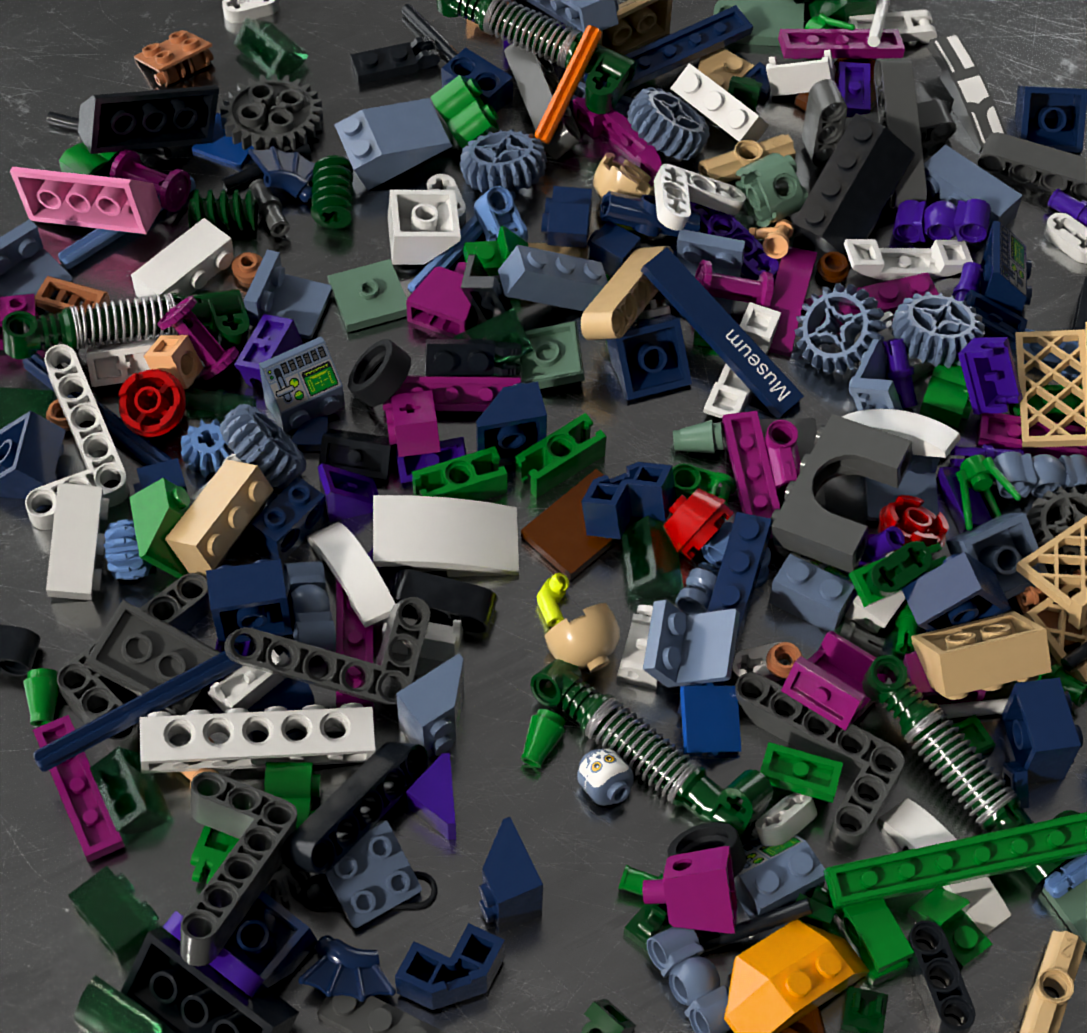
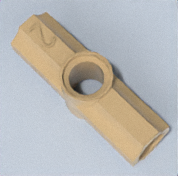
M782 134L761 142L747 139L738 142L733 151L700 161L698 171L701 175L727 183L733 180H741V177L736 176V172L741 167L769 154L778 153L783 157L790 155L795 160L796 152L793 141L788 134Z
M1052 931L1035 984L1029 994V1003L1019 1033L1059 1032L1067 1003L1074 993V981L1086 943L1078 935L1068 931ZM1043 987H1052L1058 992L1060 998L1050 997L1046 994Z

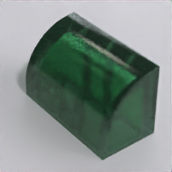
M246 18L233 43L235 47L270 77L276 74L277 78H283L286 75L292 74L308 57V54L271 22Z
M515 308L453 336L454 339H494L495 342H515L522 345V354L520 356L503 357L495 354V362H511L534 351Z
M646 516L627 526L622 536L629 592L647 598L676 595L683 589L679 554L663 527L664 524L650 516Z
M118 746L90 767V771L117 832L123 834L141 833L159 827L173 818L153 773H141L139 753Z
M96 975L85 988L76 1006L75 1022L88 1033H164L158 1018Z

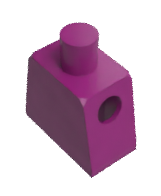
M459 262L454 271L439 266L435 267L406 300L408 322L455 339H467L476 312L461 289L466 262Z
M730 846L672 855L666 860L663 879L643 881L642 893L644 904H666L669 924L673 927L728 934L735 933L738 904Z

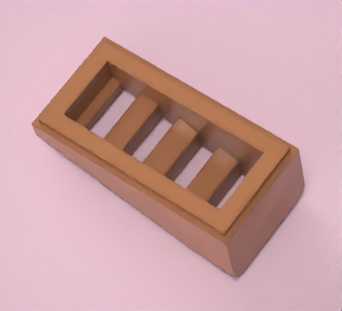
M50 276L45 278L35 296L37 307L54 314L62 312L65 307H73L74 305L79 312L78 305L81 301L84 302L82 305L85 314L88 304L95 308L96 302L99 304V307H102L103 302L110 306L111 302L108 292ZM55 290L59 291L55 300L50 299ZM67 296H71L68 303H64Z

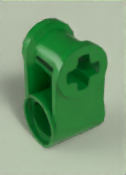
M685 463L673 467L677 499L682 494L688 499L700 488L725 499L724 504L729 507L730 495L737 488L736 481L731 476Z

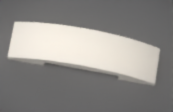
M846 239L844 242L853 270L868 277L887 281L927 272L931 279H939L962 272L964 263L973 262L965 241L935 240L931 248H879L876 239Z
M749 302L739 325L766 355L776 332L781 312ZM726 363L718 382H715L703 410V413L721 419L726 414L743 412L752 393Z
M867 409L842 416L843 418L911 440L913 455L946 458L960 440V433L951 427L912 412L895 409Z
M337 522L306 536L308 543L320 561L327 563L347 593L350 606L365 628L389 617L395 602L370 557L347 527Z
M906 798L882 815L877 821L902 850L907 847L911 850L957 840L938 820L909 798ZM988 877L942 886L945 890L964 897L971 902L966 914L985 936L1011 917L1005 902Z

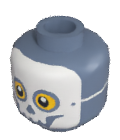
M610 748L594 749L581 759L577 780L595 803L605 806L620 803L628 797L634 782V773L616 751Z

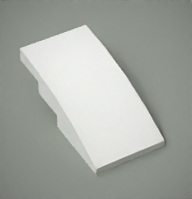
M373 495V564L375 567L410 566L411 570L420 572L447 571V577L519 575L517 507L448 497Z

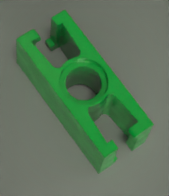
M586 413L516 455L515 475L522 483L528 480V474L531 476L530 492L536 499L605 456L607 436L600 429L596 432V436L590 438L593 421ZM544 467L539 472L536 471L537 469Z
M493 446L412 471L413 492L415 496L483 501L507 493V471L504 466L499 467L500 457L496 447Z
M830 897V898H829L830 900H829V903H828V904L830 905L831 908L834 909L833 904H832V900H831V897ZM884 899L836 909L835 916L857 955L870 970L868 974L873 983L909 966L908 958L913 957L914 951Z

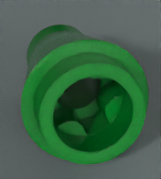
M48 668L32 669L27 672V679L23 681L30 712V724L40 727L54 721V712L60 691L57 683L58 672L56 670Z
M538 709L536 715H532L530 718L524 751L520 759L532 767L541 768L544 760L565 733L563 728L566 722L565 719L550 710Z

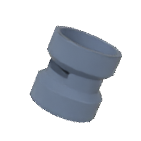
M692 569L686 578V588L681 589L676 597V606L686 615L706 613L717 576L705 569Z

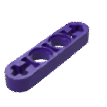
M690 201L691 210L698 211L701 215L699 230L702 233L745 241V246L751 249L750 253L744 254L741 270L748 279L758 280L760 274L768 269L773 274L775 282L779 262L777 259L765 254L763 245L730 214ZM725 225L731 231L722 234L715 231L714 227Z

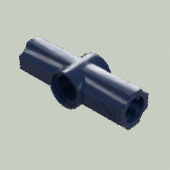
M608 191L603 196L600 204V217L603 221L630 226L635 231L651 237H658L659 234L678 237L679 230L669 229L658 220L655 196L642 195L639 198L613 191ZM691 210V215L684 230L699 231L701 215L698 211Z

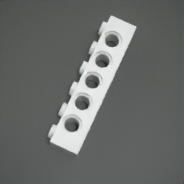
M347 703L340 708L325 709L323 705H308L303 707L302 710L288 711L285 707L273 706L266 708L264 712H249L244 708H233L221 714H210L207 710H192L187 715L171 716L169 712L158 711L148 714V717H140L142 774L198 771L201 768H211L214 770L266 768V762H313V765L365 763L375 753L372 707H363L360 703ZM329 727H337L343 731L344 735L341 738L332 739L324 731ZM291 729H300L305 733L306 737L295 741L288 738L286 732ZM259 730L267 735V739L262 742H253L247 735L252 731ZM216 732H222L229 737L228 741L223 744H214L208 738ZM176 734H184L190 739L183 746H175L169 740Z

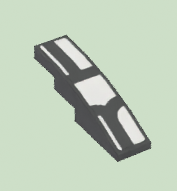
M958 32L931 39L928 50L942 69L940 80L954 99L952 110L981 152L988 135L996 132L1007 134L990 90L973 56Z

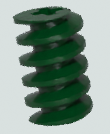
M331 155L323 157L313 167L311 217L317 224L328 229L344 228L352 220L351 202L353 199L352 182L354 170L350 160L343 156Z
M195 189L193 198H190L188 206L189 228H192L197 222L205 218L220 230L224 222L226 229L232 231L237 222L239 229L246 231L250 222L252 229L257 231V200L254 199L251 190L247 191L245 199H241L239 190L235 189L232 199H228L226 190L222 189L219 199H215L212 189L208 190L206 198H202L200 190Z

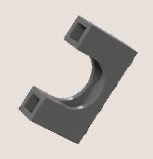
M832 414L826 426L821 425L819 427L812 452H807L804 455L800 464L798 478L796 481L792 480L788 484L784 496L785 502L781 509H775L771 516V527L774 545L851 573L858 567L869 545L868 526L826 511L816 501V494L826 482L842 475H860L898 488L912 462V441Z

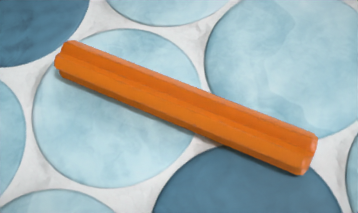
M588 25L535 132V138L540 139L542 143H550L602 37V31L594 26Z

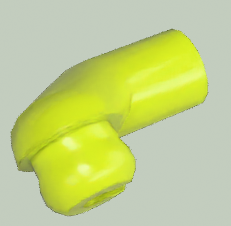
M555 573L552 577H549L537 594V603L548 627H554L564 620L558 604L566 594L570 583L567 576L562 573Z

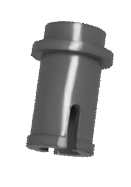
M852 622L851 625L843 624L839 634L841 637L874 657H879L886 640L885 638L877 637L856 628V623Z

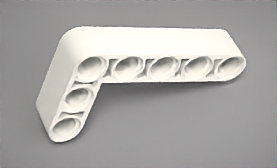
M64 344L54 345L49 348L44 359L49 379L87 470L35 488L26 496L25 505L30 522L40 530L53 529L58 483L102 487L103 498L110 499L109 508L124 502L129 494L125 469L77 355L71 347ZM60 363L70 364L64 369L55 368ZM72 392L82 393L77 398L67 397ZM84 421L94 422V424L88 428H82L79 426ZM98 450L107 452L106 455L100 458L91 456ZM109 480L120 482L113 488L103 486ZM41 505L52 506L46 513L35 512Z

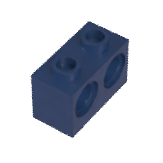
M464 48L441 68L442 88L459 75L468 79L473 78L483 91L480 97L484 105L490 104L496 113L513 99V77L468 48Z
M298 476L250 522L254 546L271 559H281V563H283L307 539V535L316 531L328 519L325 495Z

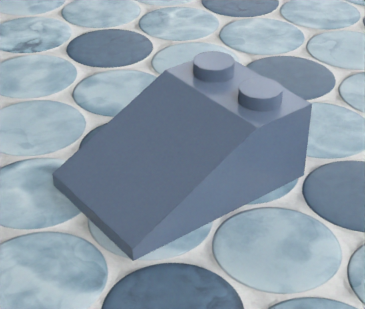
M430 98L362 109L334 124L353 170L368 191L452 147Z

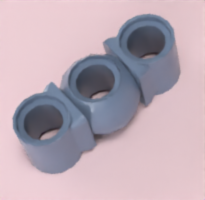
M1013 451L1002 453L993 459L995 466L1016 488L1021 497H1027L1030 493L1037 498H1042L1048 490L1055 494L1060 486L1067 493L1074 486L1078 493L1084 494L1087 491V457L1084 455H1061L1058 459L1049 454H1039L1031 458V454L1026 453L1022 455L1019 452ZM996 479L1000 495L1004 498H1013Z
M322 561L284 563L283 574L291 623L293 624L294 641L335 652L336 631L334 621L332 620V613L330 612L329 595L325 591L326 581Z
M671 927L648 938V954L654 965L661 971L663 978L669 976V986L676 1000L683 1005L689 1006L684 1013L689 1018L694 1032L725 1033L731 1030L724 1020L725 1009L728 1003V987L726 985L720 987V976L716 967L709 959L700 956L704 948L700 945L693 929Z

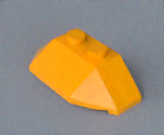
M799 919L794 920L736 956L732 969L724 1020L734 1033H779L866 976L870 970L844 938Z

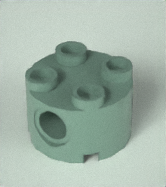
M772 153L741 167L736 172V176L741 177V180L736 182V187L746 196L743 208L748 216L754 214L759 220L755 224L759 227H768L798 213L808 197L807 190L800 184L796 175V162L790 155L783 157L778 153Z

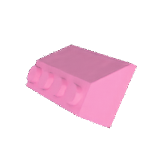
M12 167L10 170L28 218L31 221L147 234L161 210L153 183Z

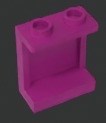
M829 631L825 635L820 648L808 660L800 656L794 662L781 691L846 731L874 702L863 691L862 681L876 657L835 632ZM877 674L879 680L886 684L889 677L884 674Z

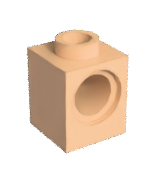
M160 335L144 355L150 370L158 369L171 373L180 381L184 389H188L194 383V380L204 368L188 335Z

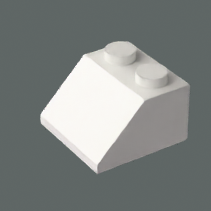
M390 190L388 228L392 265H425L460 242L461 234L455 190Z

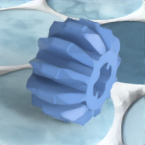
M216 418L211 424H206L201 419L198 428L189 426L187 430L188 435L182 436L181 439L182 460L185 461V464H188L192 474L201 471V475L205 479L210 472H215L216 474L223 461L231 454H235L228 448V443L223 440L220 432L221 425Z
M123 519L109 523L104 534V547L108 569L111 571L112 576L115 579L134 580L148 576L152 564L139 557L133 519Z

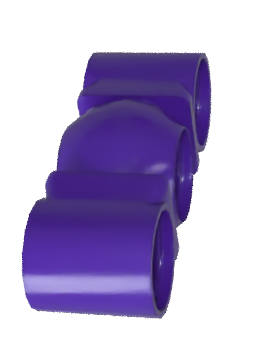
M969 199L966 202L958 200L957 206L952 202L944 200L934 202L927 206V201L905 200L898 206L893 235L898 241L909 244L917 241L926 242L927 236L934 241L951 240L957 236L958 242H981L987 237L992 208L990 204L981 199Z

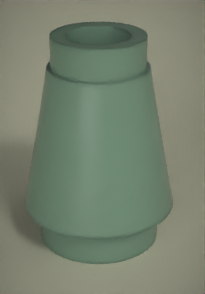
M712 420L681 428L680 430H673L675 451L682 450L686 452L715 454L716 450H724L721 422L713 423Z

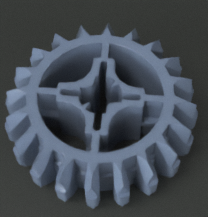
M648 87V89H642L629 105L627 120L631 124V128L638 132V137L644 139L647 145H652L657 151L664 152L666 156L672 155L678 160L681 158L689 160L690 158H695L708 142L707 139L710 136L709 126L705 123L704 117L700 116L698 110L693 109L689 103L684 102L680 97L672 95L671 92L666 93L661 88L654 89Z
M500 129L499 132L492 133L489 131L488 135H479L477 140L469 141L468 146L462 148V155H460L461 172L466 184L471 185L472 190H480L482 194L494 186H502L510 192L515 191L517 193L522 188L529 189L531 184L538 183L539 178L545 175L547 158L541 140L535 138V134H526L524 130L515 132L514 129L510 131H502Z
M836 283L833 292L828 287H823L822 297L811 294V298L814 301L811 306L802 304V308L806 311L805 316H796L797 321L803 325L794 330L795 334L801 337L796 343L797 347L804 350L802 353L804 359L807 361L812 360L811 365L816 369L823 367V371L827 374H832L836 370L838 374L845 375L847 366L851 371L857 372L858 362L861 361L863 353L868 350L872 340L880 339L881 343L885 341L884 337L878 333L887 328L886 324L880 321L884 316V312L882 309L876 308L878 301L874 297H869V293L865 289L857 291V287L853 284H848L845 289L843 285ZM844 305L856 306L861 312L856 315L853 313L844 315L839 310V307ZM826 316L824 323L820 326L823 318ZM861 332L860 337L858 338L856 343H854L855 337L858 333ZM836 343L842 352L826 353L822 351L820 345Z
M926 292L924 296L914 294L912 298H905L903 304H899L898 309L895 311L891 326V334L894 338H903L910 359L918 358L922 364L926 362L932 363L935 368L939 364L950 368L952 364L961 366L958 353L973 338H982L985 334L982 316L976 314V308L967 307L965 300H955L954 295L945 297L941 292L938 295Z
M239 404L225 416L226 419L220 424V432L223 440L228 443V448L243 463L258 465L272 487L285 489L298 476L302 477L301 474L306 470L307 465L303 453L298 449V445L290 439V436L274 423L273 419H269L264 412H259L256 407L248 404Z

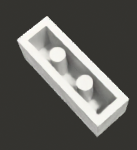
M690 63L670 88L738 142L747 139L757 142L769 127V124Z
M203 218L131 274L135 295L139 299L143 296L148 301L149 296H152L153 300H155L157 294L161 299H163V295L166 293L187 296L197 289L203 288L212 277L221 270L228 268L235 259L232 238Z
M58 483L46 585L48 597L92 600L93 590L100 591L102 569H96L97 555H104L105 536L104 533L99 532L101 520H108L110 501L109 498H103L102 487Z

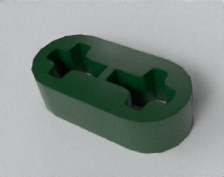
M912 541L878 562L868 571L866 576V584L869 590L879 597H887L914 580L931 565L932 554L929 548L921 542ZM917 554L920 558L917 564H912L905 569L902 562L908 559L910 555ZM893 569L896 576L890 579L888 583L881 585L878 578H880L881 574H886Z

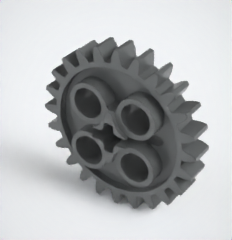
M273 74L271 80H266L263 75H260L259 82L249 78V85L247 86L238 83V91L229 90V98H223V106L220 107L222 129H225L226 137H232L233 144L242 142L243 150L248 149L250 146H254V150H261L262 148L267 150L271 146L283 152L284 147L287 146L292 150H296L297 142L306 145L307 137H316L315 130H321V121H323L322 100L318 99V92L311 91L310 84L301 86V79L299 78L289 82L288 75L282 80H278L276 74Z

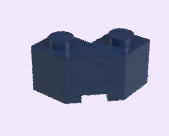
M553 186L552 198L546 197L545 213L542 215L541 233H547V245L587 248L592 208V189Z
M636 462L626 466V473L609 479L607 475H603L593 479L581 501L587 535L621 539L632 517L666 521L670 514L668 509L677 500L672 465Z
M468 923L450 958L413 941L395 975L397 994L431 1010H435L486 993L505 958V940Z

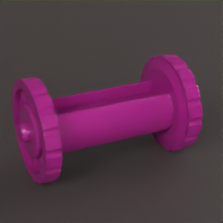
M128 149L120 152L111 166L110 177L153 183L157 196L160 198L161 206L167 211L176 212L180 210L189 197L191 190L190 175L181 169H175L169 175L141 165L139 154Z
M701 260L698 265L695 278L712 296L747 303L751 302L769 308L774 289V279L771 272L763 271L758 280H751L712 272L711 261Z
M189 296L173 306L158 321L157 325L161 330L172 326L179 335L189 336L199 359L205 364V367L200 372V376L206 381L229 366L239 355V351L235 346L225 350L220 346L191 311L197 301L193 296ZM183 319L187 322L189 328L185 325Z

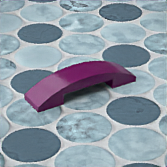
M575 98L573 100V116L577 126L592 139L604 134L636 162V166L651 177L648 183L652 187L662 165L655 147L647 145L644 139L639 138L638 132L631 128V124L622 114L615 110L606 114L593 113L586 107L585 98Z
M789 247L787 254L781 258L769 309L781 312V317L768 352L791 357L796 339L794 330L799 325L796 316H800L802 313V304L805 302L818 252Z

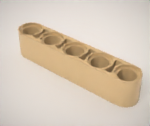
M670 246L644 247L633 251L584 310L581 317V330L586 340L620 339L623 337L659 291L641 272L642 267L666 247L673 253Z

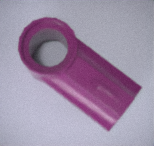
M787 420L772 422L767 428L764 440L776 492L781 495H785L790 481H796L798 478L801 464L797 446L798 430L794 424ZM776 440L782 441L785 444L777 443Z

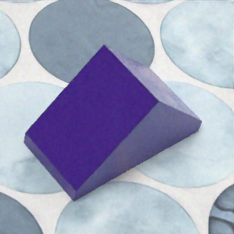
M323 463L318 466L320 490L326 498L330 523L373 512V495H379L373 478Z
M442 753L406 791L407 806L445 838L455 840L456 823L450 753Z

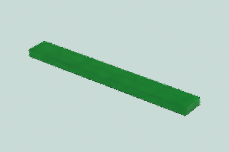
M1087 812L827 867L823 873L834 910L1087 855Z

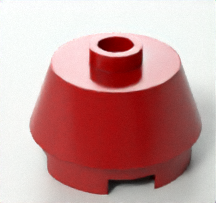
M158 369L146 370L138 374L134 373L120 388L118 395L120 397L119 413L126 427L135 434L144 437H156L174 430L181 423L185 414L186 396L182 384L171 373Z
M698 488L688 499L682 494L668 509L673 515L663 527L677 553L681 551L691 560L697 553L692 547L694 546L699 551L722 527V524L725 523L721 516L728 520L734 514L724 504L725 499Z
M900 495L895 502L889 503L881 509L878 534L888 527L895 526L904 535L905 542L902 546L912 541H924L927 547L940 543L943 548L946 543V533L949 530V525L941 512L936 516L930 510L922 506L924 500L914 496Z

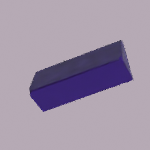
M464 437L439 441L441 452L398 457V449H394L401 484L413 482L412 471L467 455Z
M940 467L936 482L961 534L967 530L963 514L960 483L956 476V472L960 471V468ZM969 488L974 528L992 520L980 492H975L972 488Z

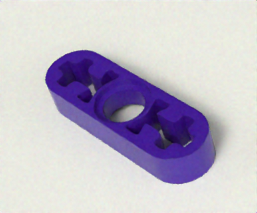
M175 910L163 928L180 941L181 921L184 916ZM224 947L216 959L209 964L250 997H253L265 982L261 976Z

